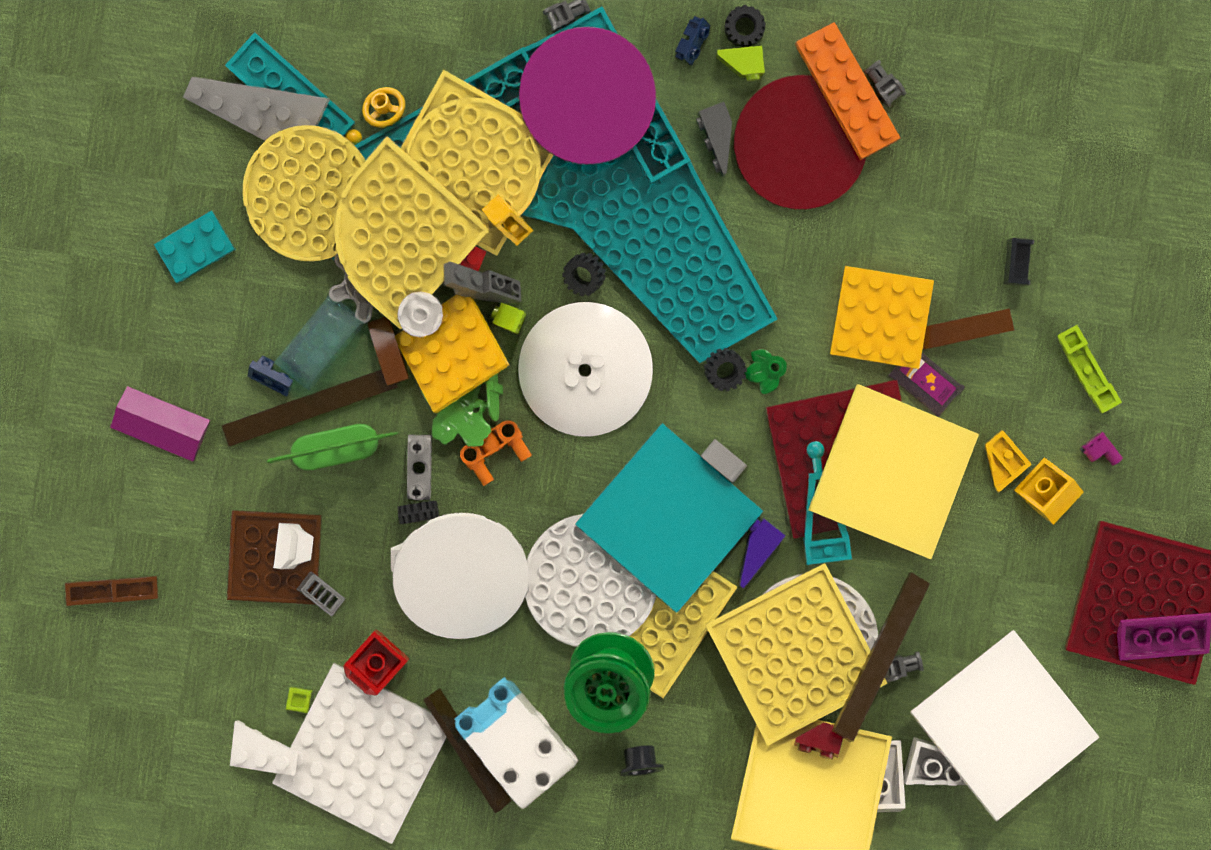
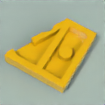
M1003 430L984 444L997 492L1004 489L1032 465Z

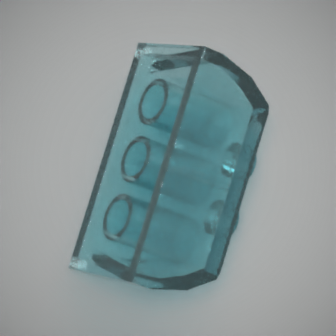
M328 296L274 363L310 391L365 323L356 318L355 312L343 302H335Z

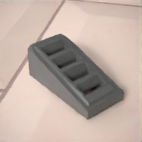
M309 572L296 589L331 617L345 600L343 596L312 572ZM314 582H317V585L314 587L311 593H309L308 589L312 586ZM322 586L324 589L319 594V596L315 598L314 595ZM327 592H330L331 594L324 601V603H321L320 601L325 596V594ZM335 596V597L337 598V600H336L335 603L332 605V607L329 609V608L326 607V606L329 604V602H330V601L333 599V597Z

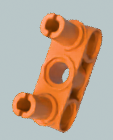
M504 421L496 427H492V432L484 439L482 446L466 445L460 452L461 460L470 471H474L483 486L494 480L484 464V458L497 452L505 444L511 446L521 462L532 456L522 440V432L513 421ZM506 424H511L515 429L514 435L511 437H506L502 432L503 426ZM468 448L474 449L477 453L474 461H469L465 458V451Z

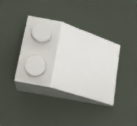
M901 740L891 741L877 812H901L905 809Z

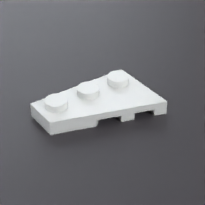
M239 720L235 721L230 766L290 776L295 775L298 752L276 740H271L256 729L253 730L245 726V723Z

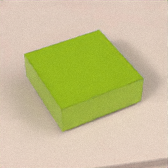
M290 687L286 710L308 713L313 690Z

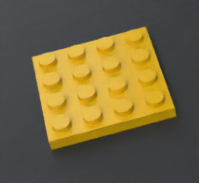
M845 266L830 355L919 369L934 280Z
M456 294L441 304L443 310L442 322L433 334L425 337H416L403 330L395 335L398 347L434 413L440 412L509 366L476 302L471 297Z

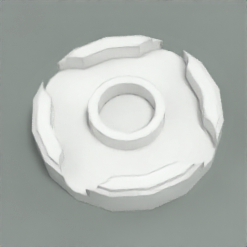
M420 291L411 293L402 300L397 315L399 323L405 332L412 336L425 337L437 331L442 322L443 310L436 297L430 293Z

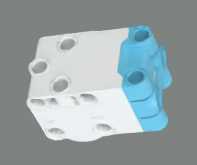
M505 677L489 689V698L478 707L469 706L455 718L457 731L473 748L484 765L521 809L526 808L544 791L549 789L550 786L579 761L573 751L564 744L543 715L534 708L515 683L507 680Z

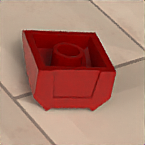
M376 629L343 665L346 677L365 694L377 696L406 664L409 658L383 633Z

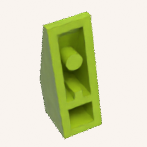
M501 303L500 307L495 306L491 318L494 319V325L518 335L527 314L520 309Z

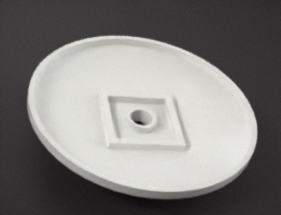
M578 302L559 307L536 323L522 346L518 372L523 395L530 408L543 422L566 434L596 436L621 427L639 411L650 390L653 366L647 341L631 319L607 305ZM581 364L590 365L592 371L589 376H582L579 373V366Z

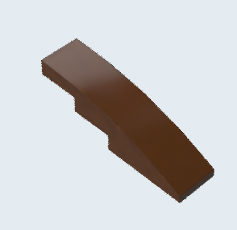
M1010 308L926 326L922 350L1014 331Z

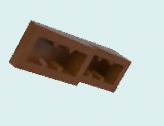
M157 576L66 582V606L158 599Z

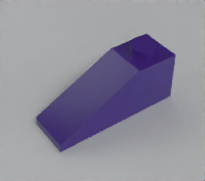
M764 518L761 521L757 519L749 528L752 532L748 538L739 585L742 588L748 584L785 537L782 532Z

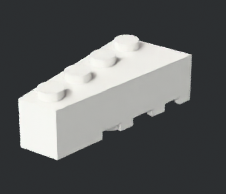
M913 738L903 775L906 785H967L934 742Z

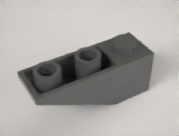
M725 102L699 111V118H696L700 131L704 130L707 139H704L708 152L712 151L715 159L712 160L717 173L721 172L722 177L727 173L732 120Z

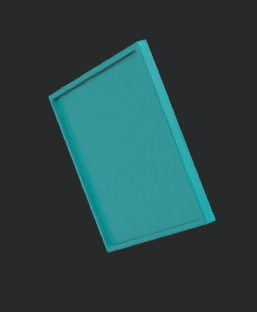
M662 423L574 525L675 613H678L762 514L763 510Z

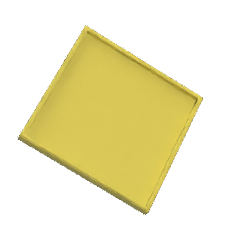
M857 384L808 510L925 558L932 559L979 434Z
M816 720L768 746L756 725L731 840L773 850H870L892 736L859 729L853 742L843 738L838 758L833 757V760L821 757L819 752L811 750V753L799 751L798 746H794L796 737L825 721Z

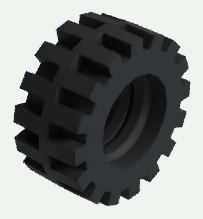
M743 5L742 7H736L729 13L725 21V34L728 40L733 45H738L741 48L757 44L765 32L764 16L761 15L758 9H754L753 6ZM749 18L753 21L754 31L750 35L743 36L737 32L735 24L739 19Z
M585 253L577 254L564 266V272L562 273V277H565L563 280L564 284L569 285L567 287L568 290L573 289V293L575 295L579 293V296H584L585 294L589 296L598 290L606 278V275H603L606 270L602 268L604 265L602 261L598 262L599 258L597 256L593 258L590 253L587 255ZM578 267L589 271L591 275L590 282L583 281L577 273Z
M724 348L722 351L717 349V353L712 352L710 354L711 358L707 357V364H704V374L715 389L717 388L720 391L725 389L727 392L730 391V388L736 389L737 384L741 385L743 383L741 380L746 378V364L734 350L731 349L730 351L728 348ZM724 362H731L734 365L732 373L727 377H719L717 375L718 367Z
M437 500L397 507L400 524L432 520L439 517Z

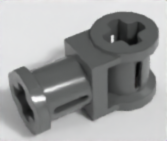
M574 0L568 4L566 1H563L543 10V14L547 16L552 26V32H557L575 22V17L585 12L587 14L591 13L586 0Z
M878 60L868 67L864 73L865 75L868 74L876 84L873 88L883 104L889 108L894 100L901 95L905 96L907 93L903 85L892 73L888 75L880 65L881 61Z
M919 651L915 652L914 655L903 658L901 655L895 656L885 676L886 681L898 680L901 677L907 676V672L915 670L924 671Z

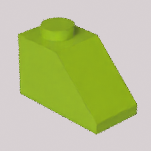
M762 46L717 50L716 58L740 78H746L747 81L760 80V76L764 75Z

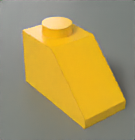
M499 194L482 209L494 226L516 246L533 232V229Z

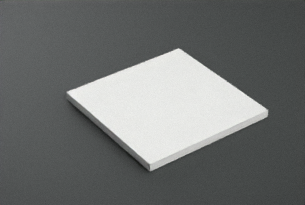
M1014 630L910 711L915 720L995 821H998L1099 738Z

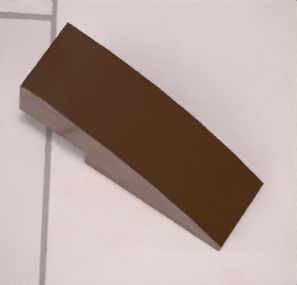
M382 317L368 322L371 338L387 386L410 379L391 321L387 317Z

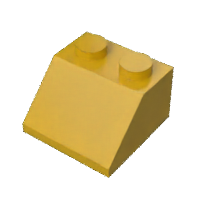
M1045 457L1014 489L1034 510L1053 525L1084 493L1073 478Z

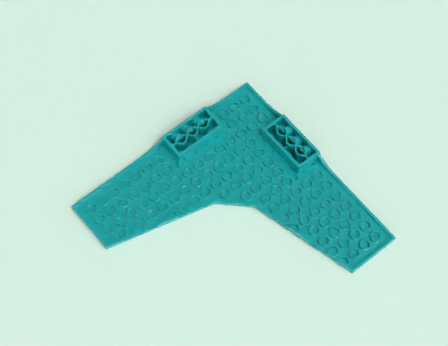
M601 6L559 31L529 46L522 47L464 81L521 113L519 89L523 71L530 57L546 40L565 30L579 27H596L618 33ZM657 99L654 114L647 131L640 141L624 155L600 164H576L564 161L553 155L539 180L535 196L521 215L573 229L699 363L706 360L707 357L710 358L712 352L717 353V349L724 350V348H728L778 319L707 194L689 156ZM423 107L354 146L360 151L365 160L368 159L386 137L401 148Z

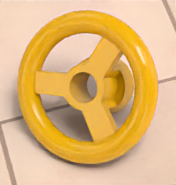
M383 87L376 89L366 97L363 103V117L367 123L377 128L392 126L401 119L405 112V99L394 88ZM386 94L395 96L399 106L392 105ZM370 104H372L373 108L375 109V111L371 115L369 114ZM388 112L396 113L389 120L377 121L382 114H387Z

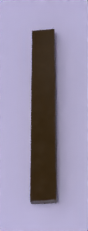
M381 369L224 424L222 429L230 447L396 389L398 384L387 386Z
M913 573L908 574L832 729V732L849 742L854 741L930 583Z

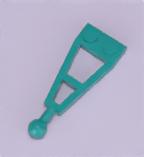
M813 441L807 446V454L812 458L814 473H809L804 532L807 565L852 559L850 539L846 525L837 522L841 534L839 538L811 541L813 512L808 509L815 494V481L820 479L823 473L821 457L825 452L823 444L818 441Z

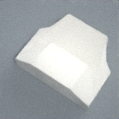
M279 523L274 568L294 569L297 565L310 561L314 537L305 532L299 524Z

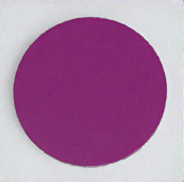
M573 28L560 32L546 40L530 57L520 82V109L530 134L546 151L571 163L600 164L624 155L643 137L651 123L655 110V82L646 59L627 39L602 28Z

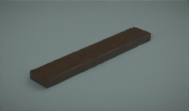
M440 688L435 690L423 701L495 813L501 811L512 800L502 785L484 765L481 758L457 731L455 718L458 715Z

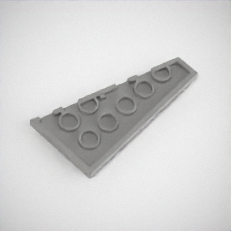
M191 77L183 98L264 141L273 134L294 126H318L330 98L228 83L200 77Z

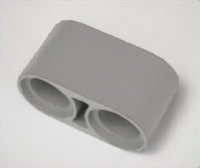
M716 439L712 441L701 455L705 461L732 483L747 467L744 462Z

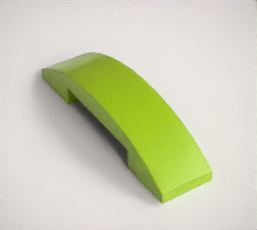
M1078 325L1057 335L1075 374L1101 414L1121 404L1122 401L1112 384L1108 383L1089 350L1088 342Z

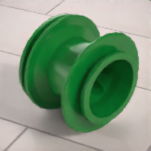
M616 632L597 633L583 640L572 654L570 670L564 682L565 703L571 716L582 726L600 733H617L635 725L648 707L650 688L655 676L654 664L649 652L634 638Z

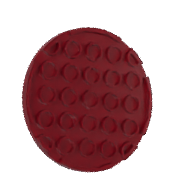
M787 76L765 85L746 103L736 124L734 151L737 165L743 178L763 199L784 208L807 210L822 207L835 201L852 187L862 172L866 158L859 159L813 76Z

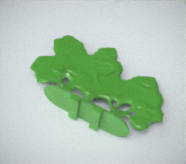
M498 373L482 383L486 384L487 402L478 399L481 385L441 410L433 419V438L446 445L459 434L467 446H482L484 439L492 432L490 425L483 419L482 413L488 408L489 415L493 421L496 422L499 418V395H503V386L498 384ZM480 408L477 413H474L473 409Z
M354 424L304 435L293 443L291 454L270 458L266 462L274 463L292 459L294 464L300 469L316 470L357 461L372 456L378 447L379 439L399 434V432L377 435L371 426Z

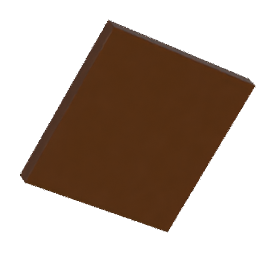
M232 510L227 600L316 605L296 589L309 572L319 577L322 515ZM279 523L299 524L305 532L314 537L310 561L301 563L294 569L274 568ZM314 582L312 586L308 589L309 593H311V591L317 585V582ZM318 591L314 595L315 598L318 597Z

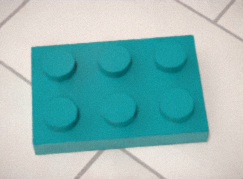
M212 210L154 244L176 283L182 282L236 250Z

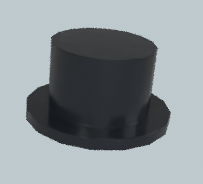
M636 746L624 750L626 769L620 771V776H642L664 770V765L656 763L654 746Z

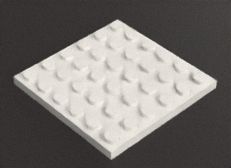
M333 663L290 747L298 752L296 773L293 776L277 773L273 784L392 844L446 739V735L430 711L385 688L377 696L365 694L346 677L342 666Z

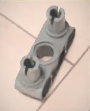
M408 435L407 499L418 501L431 499V435ZM420 461L424 463L425 471L423 473H418L414 470L415 462Z

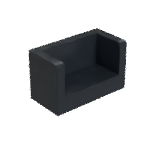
M1011 238L1007 241L1003 284L1029 286L1031 284V280H1028L1031 246L1034 245L1035 240Z

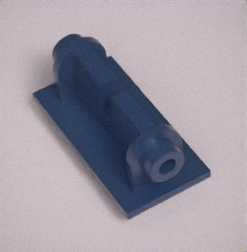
M694 16L693 19L689 20L683 34L690 37V39L681 38L675 50V58L681 61L684 59L691 66L694 60L699 57L701 45L710 33L711 25L704 18L700 19Z

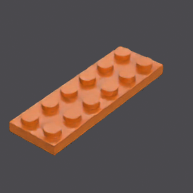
M835 22L795 43L798 52L860 160L900 139L898 132Z

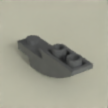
M450 261L443 264L444 285L454 288V294L490 302H521V287L518 280L490 270L481 273Z

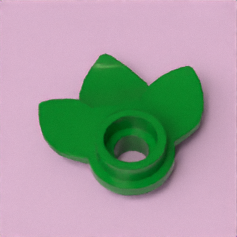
M755 350L751 352V357L755 363L747 368V372H745L746 379L755 383L760 382L761 393L767 394L778 387L780 377L787 371V362L781 356H772L767 350ZM773 363H777L779 365L778 371H774L772 369Z

